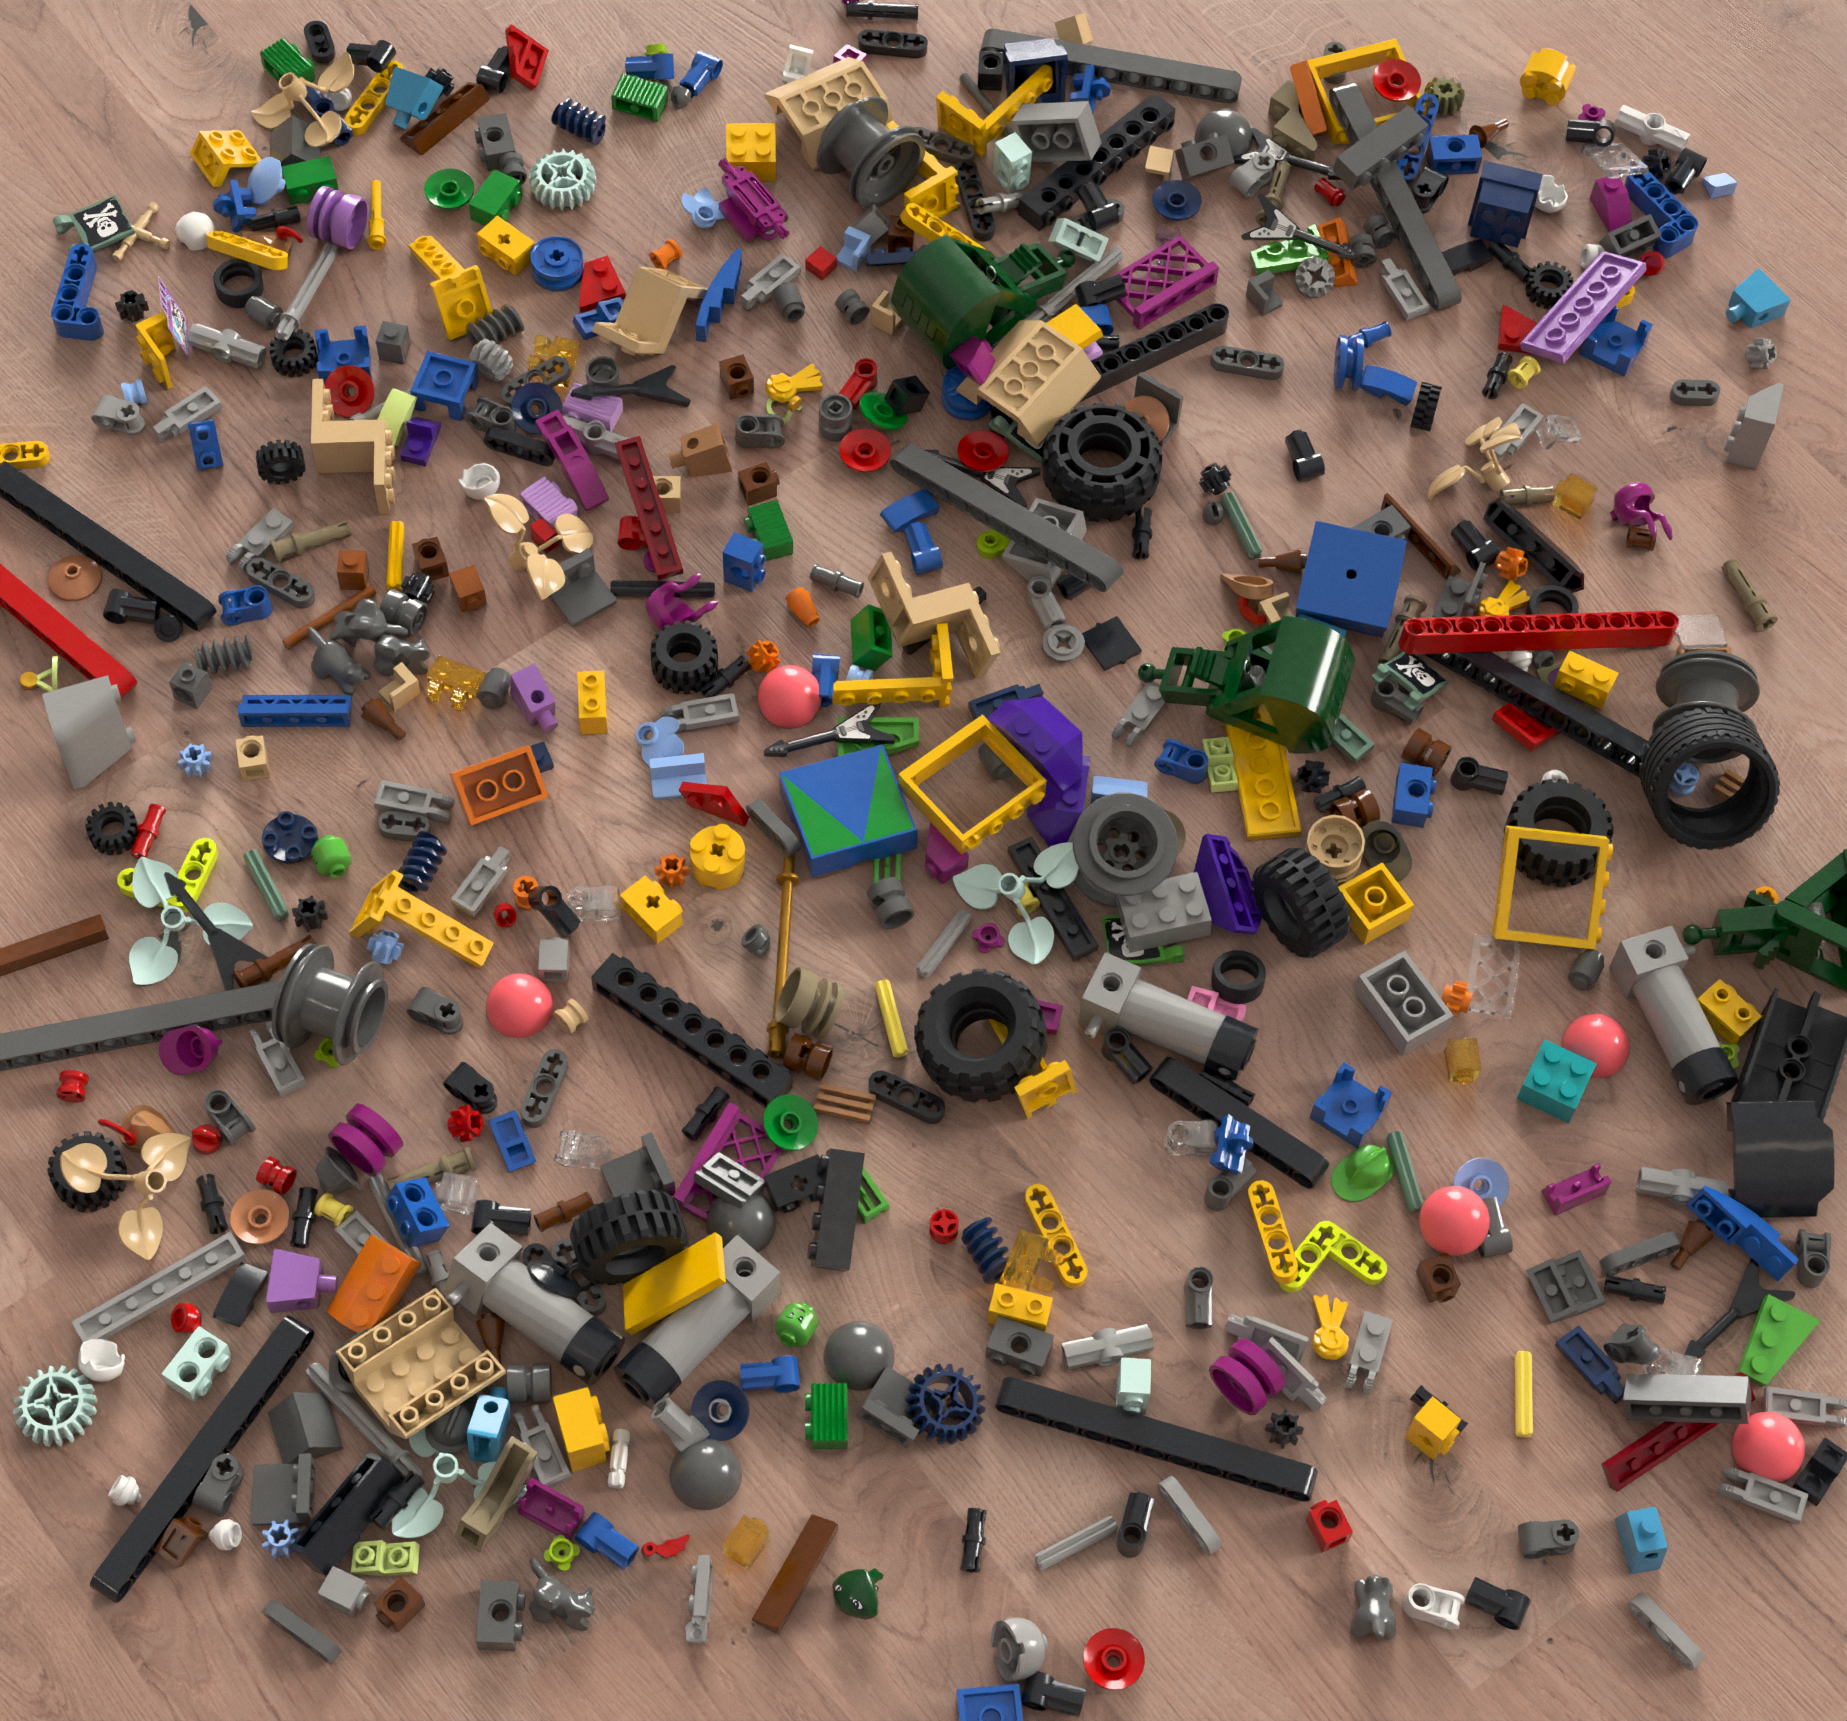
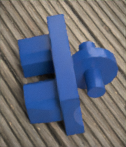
M1086 65L1085 73L1074 74L1073 85L1075 90L1082 91L1071 92L1070 102L1089 101L1092 114H1094L1096 100H1102V98L1110 95V84L1106 82L1105 78H1098L1094 75V65Z
M230 180V191L226 195L224 193L218 195V198L213 202V209L216 213L222 214L223 217L229 216L232 230L240 231L242 224H250L249 219L257 216L254 207H243V205H251V189L239 188L237 180Z
M214 419L188 423L197 470L223 466Z
M1230 1115L1223 1116L1221 1127L1216 1128L1215 1139L1218 1142L1217 1152L1211 1154V1166L1219 1170H1228L1236 1175L1242 1173L1245 1152L1253 1147L1254 1142L1253 1138L1249 1136V1125L1234 1120Z

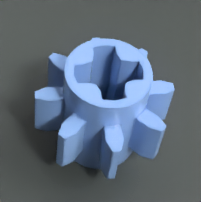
M190 743L184 751H179L182 760L178 761L180 770L185 769L187 777L193 775L202 778V775L207 770H212L209 762L213 760L211 751L206 752L204 744L198 746Z
M382 929L379 930L378 935L374 933L369 938L366 949L373 951L371 956L373 960L383 964H390L393 959L397 960L398 957H401L404 944L398 942L399 935L397 933Z
M287 1519L283 1524H277L273 1520L269 1531H262L263 1536L268 1539V1541L262 1544L264 1551L272 1549V1557L275 1560L279 1555H286L289 1559L290 1552L292 1551L289 1547L295 1541L294 1538L300 1535L298 1528L289 1530L290 1522ZM283 1535H285L287 1539L280 1540L279 1544H277L275 1540L282 1539Z

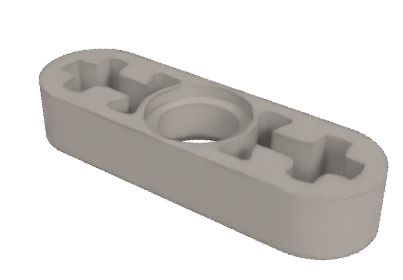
M1170 1475L1158 1483L1157 1486L1160 1494L1202 1551L1210 1556L1222 1548L1219 1536L1179 1482Z
M1639 1593L1628 1603L1631 1613L1685 1668L1694 1670L1704 1660V1655L1700 1648L1651 1598L1644 1593Z

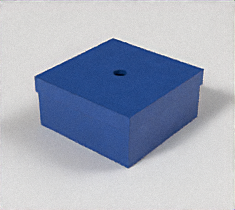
M1316 521L1296 604L1295 617H1298L1301 613L1344 630L1383 638L1392 615L1407 540Z

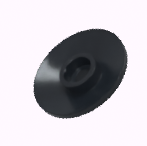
M534 1259L527 1265V1270L531 1277L547 1290L568 1298L579 1296L581 1287L572 1274L569 1273L570 1268L565 1263L558 1260L552 1263L546 1260Z

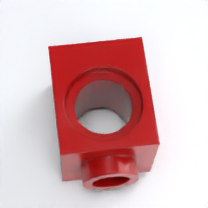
M1337 1499L1330 1503L1323 1500L1310 1508L1311 1511H1309L1306 1522L1322 1553L1350 1540L1353 1531ZM1328 1518L1332 1520L1335 1528L1328 1529L1324 1527L1321 1519Z

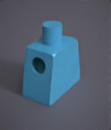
M395 66L386 98V105L397 111L392 124L406 130L411 117L422 121L426 120L444 86L430 78Z
M1758 268L1734 289L1728 303L1730 308L1726 310V316L1732 323L1742 319L1749 327L1754 328L1784 316L1791 299Z
M492 1387L489 1396L482 1394L478 1397L467 1430L469 1460L482 1463L497 1462L503 1450L511 1418L510 1404L507 1400L508 1391L502 1387Z
M1656 1507L1628 1511L1616 1517L1615 1522L1630 1574L1660 1569L1667 1552V1542Z

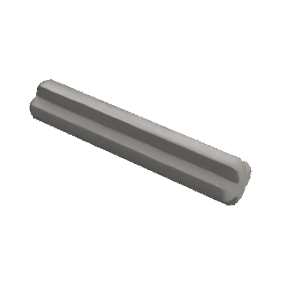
M960 909L918 964L916 972L924 978L930 977L971 922V914Z
M1108 1516L1040 1551L1034 1558L1040 1570H1045L1116 1533L1118 1530L1117 1523L1112 1516Z

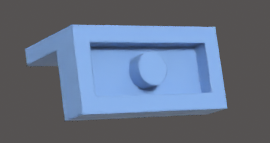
M704 753L649 759L654 800L683 798L678 791L682 782L707 784Z
M1094 776L1091 804L1103 796L1118 792L1134 793L1147 798V782Z

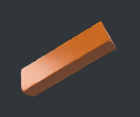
M1305 60L1290 66V71L1305 124L1313 136L1327 135V127L1308 61Z
M1341 217L1317 226L1321 238L1343 245V243L1348 244V229ZM1327 251L1329 264L1334 267L1336 277L1333 287L1357 285V275L1352 260L1339 259L1338 254Z

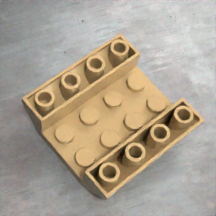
M850 57L764 93L765 99L775 114L783 112L802 140L801 154L812 171L818 169L816 161L817 151L824 129L830 120L845 106L866 97L877 96L884 99L888 105V120L885 127L887 128V124L894 121L888 98L864 62Z
M1020 320L991 352L996 361L985 383L980 386L967 377L957 387V392L976 405L982 399L988 401L1018 422L1017 434L1038 448L1047 438L1048 433L1052 432L1054 424L1065 414H1069L1100 380L1101 376L1080 346L1042 320Z
M434 1288L336 1351L357 1393L387 1430L403 1439L409 1438L506 1374V1370L491 1352L487 1350L481 1353L454 1321L453 1307L437 1288Z

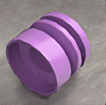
M322 186L313 197L307 216L308 234L313 238H321L322 241H330L332 239L335 245L354 249L360 242L366 228L369 212L367 200L352 194L344 196L340 190H333L330 187Z

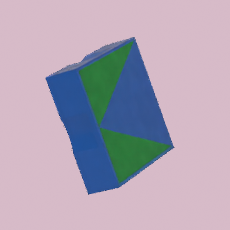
M883 744L779 772L780 793L790 820L799 833L801 849L812 878L849 868L862 861L881 859L917 849V828Z

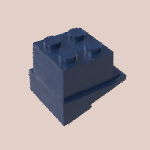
M1052 38L1004 44L1007 98L1042 65H1049L1052 68V86L1047 92L1041 93L1036 98L1034 104L1065 102L1068 54L1063 45L1057 46Z
M1485 160L1468 225L1472 226L1470 236L1518 248L1521 238H1526L1543 174Z

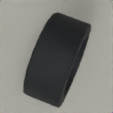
M239 258L223 262L216 269L213 276L216 295L222 303L230 307H245L247 301L252 296H262L264 291L262 274L258 266ZM244 275L253 279V283L248 288L240 291H232L224 287L225 282L235 276Z
M1547 585L1533 592L1526 608V615L1540 614L1537 610L1538 604L1550 601L1558 603L1566 610L1567 614L1578 613L1579 605L1576 597L1569 590L1561 586Z
M1232 950L1223 953L1216 959L1211 977L1212 988L1215 992L1219 993V997L1224 1001L1233 1004L1249 1003L1261 995L1264 989L1266 970L1261 959L1254 954L1243 950ZM1232 969H1240L1250 973L1255 980L1246 985H1236L1227 981L1222 974Z

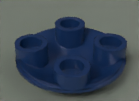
M283 811L278 817L271 820L262 834V844L266 853L272 859L287 864L298 863L311 855L315 842L318 840L317 829L313 823L307 818L289 811Z

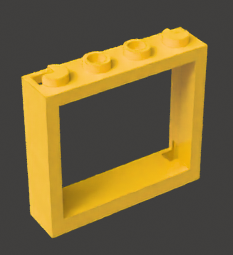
M1397 39L1307 60L1328 135L1333 146L1349 144L1350 142L1343 127H1340L1320 79L1345 71L1350 72L1378 65L1390 59L1406 61ZM1420 92L1412 99L1406 101L1407 106L1409 105L1414 109L1417 100L1421 96ZM1425 105L1424 111H1423V113H1422V116H1425V115H1426V112H1427V107H1426V105ZM1397 113L1374 118L1379 127Z
M983 714L898 774V783L903 794L961 855L969 849L974 850L989 834L994 835L998 833L1010 819L1015 820L1021 816L1025 808L1031 804L1039 803L1045 796L1047 782ZM983 740L1028 788L965 834H962L917 786Z
M1506 825L1492 936L1495 939L1595 950L1596 942L1600 943L1602 937V926H1598L1599 917L1604 915L1606 900L1602 899L1603 888H1607L1609 884V871H1606L1607 860L1612 859L1613 844H1609L1610 839L1606 836ZM1519 838L1598 847L1586 938L1507 930Z

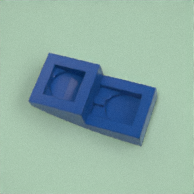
M618 297L598 302L596 310L574 315L573 324L583 340L598 336V334L592 332L595 322L615 323L623 301Z
M1367 365L1362 374L1360 388L1378 398L1386 394L1407 406L1412 401L1417 382L1392 370Z
M924 489L891 504L881 511L880 516L892 531L896 533L903 531L911 523H915L919 519L936 515L940 506L929 492Z
M516 1110L488 1120L508 1172L536 1163Z

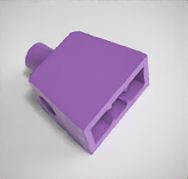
M535 663L511 674L510 695L530 726L539 724L545 733L555 729L558 726L554 718L555 700Z
M274 1249L266 1298L270 1313L317 1308L319 1306L320 1293H337L338 1276L323 1275V1266L318 1258Z

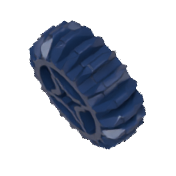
M936 1364L933 1370L927 1367L923 1370V1375L917 1374L914 1377L915 1383H911L908 1386V1391L911 1394L905 1397V1401L911 1405L905 1409V1413L914 1414L911 1421L914 1424H919L918 1434L924 1431L928 1433L926 1436L927 1441H931L936 1436L938 1445H942L946 1439L950 1445H954L957 1442V1438L963 1442L968 1438L967 1433L974 1434L976 1432L975 1425H980L983 1421L979 1415L985 1412L986 1407L979 1403L985 1399V1395L976 1394L981 1388V1384L972 1385L970 1382L973 1380V1375L970 1374L965 1378L962 1376L964 1369L961 1367L956 1372L953 1371L952 1364H948L945 1369H943L941 1364ZM935 1383L948 1384L945 1391L937 1389L932 1391L927 1388ZM958 1391L962 1395L965 1404L959 1400ZM948 1396V1398H947V1400H946V1401H947L946 1407H947L948 1409H946V1410L942 1413L943 1408H944V1407H943L944 1402H943L942 1400H944V1399ZM925 1404L931 1408L932 1417L928 1414ZM947 1417L963 1420L958 1425L948 1426L942 1424V1421Z

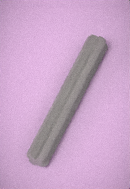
M377 1174L375 1177H370L368 1179L370 1189L399 1249L421 1262L414 1277L425 1274L427 1268L417 1246L408 1247L404 1237L399 1232V1227L392 1213L387 1208L385 1199L390 1190L383 1176Z

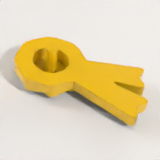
M810 364L792 377H788L783 373L771 375L766 383L765 390L772 400L782 403L791 401L795 397L796 392L821 391L823 384L820 382V371L815 369L814 364Z
M1510 580L1497 599L1487 597L1479 602L1477 616L1509 615V611L1528 605L1530 597L1526 595V590L1519 592L1521 585L1515 584L1513 580Z
M1314 1295L1313 1304L1321 1328L1316 1330L1313 1335L1312 1347L1324 1359H1340L1348 1350L1349 1338L1340 1328L1348 1302H1340L1338 1298H1335L1330 1312L1328 1296L1319 1297Z

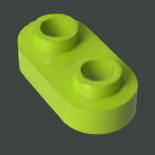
M992 529L978 536L976 550L981 557L993 559L1003 555L1011 539Z

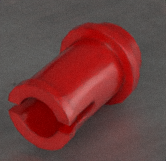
M1323 177L1318 180L1325 188H1322L1317 183L1315 184L1314 191L1326 198L1330 206L1335 205L1338 207L1344 202L1346 195L1343 189H1337L1326 178Z

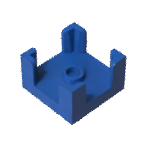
M1614 306L1584 340L1580 355L1625 377L1647 343L1653 324L1641 320L1636 331L1615 320L1618 307Z
M366 325L355 326V339L330 341L327 329L315 330L319 361L317 362L319 379H323L324 385L332 371L346 365L357 366L363 369L372 379L370 344Z
M427 351L410 390L411 395L417 397L414 409L425 412V401L448 406L449 417L462 421L466 413L464 399L471 385V389L475 390L479 382L477 364Z
M1343 1062L1336 1072L1334 1081L1324 1096L1320 1095L1314 1103L1310 1119L1358 1149L1387 1108L1392 1092L1380 1085L1377 1093H1374L1353 1079L1355 1069Z
M1019 1684L957 1689L956 1709L957 1714H959V1721H1023Z

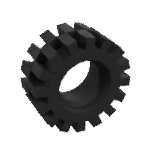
M1546 261L1545 265L1540 262L1537 267L1534 266L1525 286V290H1527L1526 296L1530 297L1529 301L1531 303L1537 301V307L1543 304L1545 305L1544 309H1549V306L1552 305L1553 307L1573 285V277H1570L1571 272L1570 270L1565 272L1566 267L1564 265L1559 268V263L1554 262V265H1550V261ZM1541 282H1552L1558 288L1548 289L1541 285Z
M298 329L297 333L293 330L287 341L278 340L275 335L274 340L270 342L269 352L275 370L277 372L280 371L283 376L288 373L290 378H294V374L297 373L298 377H302L303 371L306 374L310 373L309 367L314 369L316 366L315 362H318L314 338L310 337V333L307 331L303 334L302 329ZM291 349L303 350V353L296 357L284 355Z
M1422 382L1410 427L1430 432L1442 386Z
M280 439L276 440L274 444L270 441L267 442L268 446L262 445L260 447L261 450L258 449L256 451L258 475L263 481L267 480L270 484L273 481L276 484H281V481H285V484L290 483V479L296 481L298 480L297 476L302 477L303 472L306 470L302 447L300 445L297 446V443L294 441L291 444L290 440H285L284 443H281Z
M108 802V807L105 808L103 803L98 805L100 810L93 809L91 811L93 817L88 816L86 819L88 824H85L92 846L95 850L98 848V851L102 854L106 850L109 856H113V851H116L117 855L122 854L121 849L123 848L129 851L131 849L129 843L134 845L135 837L138 836V823L133 811L127 805L123 807L120 802H117L116 807L113 805V802ZM111 822L123 824V829L115 835H105L102 833L103 827Z

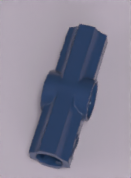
M306 86L307 95L304 99L320 118L328 111L338 114L332 100L324 97L320 91ZM339 115L342 121L341 130L332 142L335 145L343 146L349 143L350 138L353 136V131Z

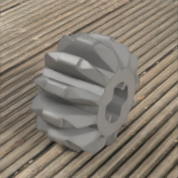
M483 339L473 347L472 352L469 354L470 362L476 363L477 371L481 373V376H485L490 381L499 382L503 380L514 366L513 359L508 355V351L504 350L501 345L496 344L493 340Z

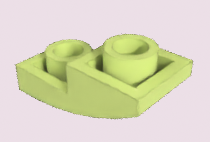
M395 388L391 390L378 420L385 419L387 430H392V445L399 446L405 423L411 420L417 397Z
M1229 737L1202 739L1203 752L1208 756L1207 778L1211 793L1238 790V780L1233 765L1234 754Z
M382 1540L357 1542L353 1546L351 1573L372 1576L417 1575L420 1544L415 1541L388 1544Z

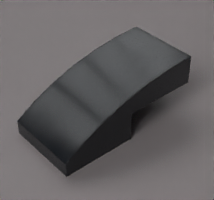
M1482 239L1466 242L1442 252L1453 276L1467 268L1472 272L1493 260Z
M241 1262L221 1295L214 1310L213 1318L240 1328L254 1308V1299L268 1280V1272Z
M1824 1438L1791 1488L1807 1493V1500L1817 1506L1845 1465L1847 1452L1827 1438Z

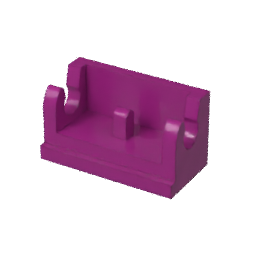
M1600 1164L1593 1165L1591 1169L1556 1184L1551 1183L1542 1189L1541 1192L1555 1216L1606 1194L1611 1180L1608 1175L1601 1178L1599 1173L1601 1169Z
M530 1478L526 1485L527 1492L525 1496L518 1499L517 1513L557 1536H565L570 1541L585 1518L584 1507L539 1481Z

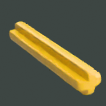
M392 521L389 526L386 580L389 591L392 589L399 591L402 584L404 523L402 521Z

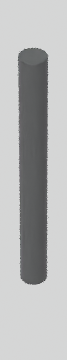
M963 73L959 80L989 116L995 110L994 106L969 75ZM1007 125L1002 133L1007 137L1015 132Z

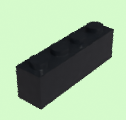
M830 1148L826 1151V1155H821L819 1172H823L822 1184H817L815 1201H819L818 1213H813L811 1230H815L814 1242L809 1243L807 1259L812 1260L811 1267L844 1272L850 1270L865 1153Z
M368 1452L289 1548L313 1571L327 1576L333 1566L338 1567L343 1555L359 1541L362 1532L372 1523L369 1517L387 1498L386 1494L390 1490H394L404 1478L382 1456Z

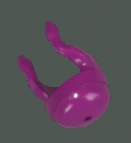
M1634 482L1623 486L1614 495V510L1610 512L1613 521L1619 520L1621 524L1627 523L1634 526L1647 524L1651 535L1655 538L1657 535L1655 522L1660 520L1668 539L1672 540L1673 538L1672 528L1668 524L1665 515L1654 513L1650 509V504L1655 499L1651 487L1643 482Z
M701 574L691 576L681 585H677L672 581L667 582L651 593V596L646 601L645 608L650 620L659 630L663 631V627L667 624L670 627L673 626V622L679 621L680 624H685V620L691 621V623L696 622L706 612L712 611L718 605V600L705 603L698 611L693 612L681 599L674 597L675 592H683L695 586L701 578Z

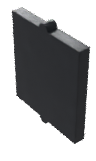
M1118 616L1102 624L1097 623L1096 627L1082 633L1085 645L1104 671L1120 663L1125 664L1126 660L1142 652Z

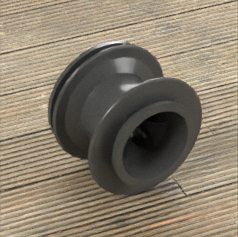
M877 96L866 97L850 103L830 120L821 136L816 160L818 168L825 174L832 175L848 170L851 173L848 187L849 196L854 202L860 203L865 208H870L873 204L876 207H880L898 196L919 171L926 151L925 142L914 127L905 125L891 130L885 127L888 120V105L884 99Z
M1697 650L1677 655L1663 665L1655 688L1658 698L1668 709L1659 714L1653 722V735L1658 727L1664 725V722L1671 720L1677 714L1680 715L1688 710L1704 709L1705 707H1711V709L1721 708L1723 711L1728 710L1733 714H1738L1742 719H1746L1757 731L1753 720L1743 713L1754 706L1760 695L1757 673L1748 662L1733 654L1722 651ZM1710 749L1697 753L1686 761L1711 764L1736 758L1742 755V753L1730 749Z
M1118 792L1095 800L1080 815L1068 842H1073V853L1079 867L1078 875L1074 880L1075 885L1090 900L1112 908H1117L1116 895L1134 896L1144 894L1161 884L1170 874L1178 853L1176 830L1168 814L1153 800L1134 793ZM1115 830L1119 837L1116 839L1111 838L1108 835V831ZM1135 834L1138 837V842L1133 843L1129 841L1128 835ZM1098 845H1103L1106 849V852L1101 853L1098 849ZM1113 850L1116 852L1124 851L1126 857H1116ZM1135 853H1143L1145 859L1138 861L1135 858ZM1129 867L1132 871H1122V868Z
M313 943L304 945L291 959L280 981L272 1010L273 1036L291 1049L302 1045L312 1033L333 1039V1054L336 1062L340 1065L349 1064L359 1054H363L369 1049L383 1023L388 1004V985L384 981L382 966L377 961H371L365 964L353 977L334 970V957L329 946L325 944L317 946Z

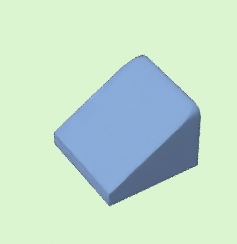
M1726 173L1702 178V182L1711 199L1734 194L1737 182Z

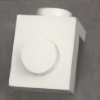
M790 45L782 80L790 83L808 75L814 50Z

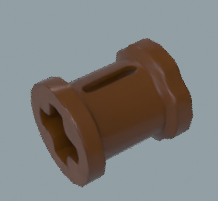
M1629 525L1626 548L1637 546L1653 551L1656 537L1653 538L1648 529L1635 528L1634 525Z

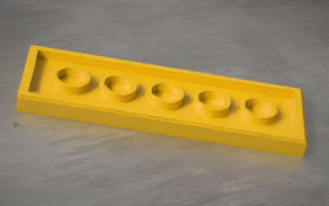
M1265 704L1259 705L1255 719L1275 727ZM1224 723L1226 735L1230 739L1234 754L1233 765L1238 780L1237 792L1246 840L1300 836L1302 831L1285 746Z

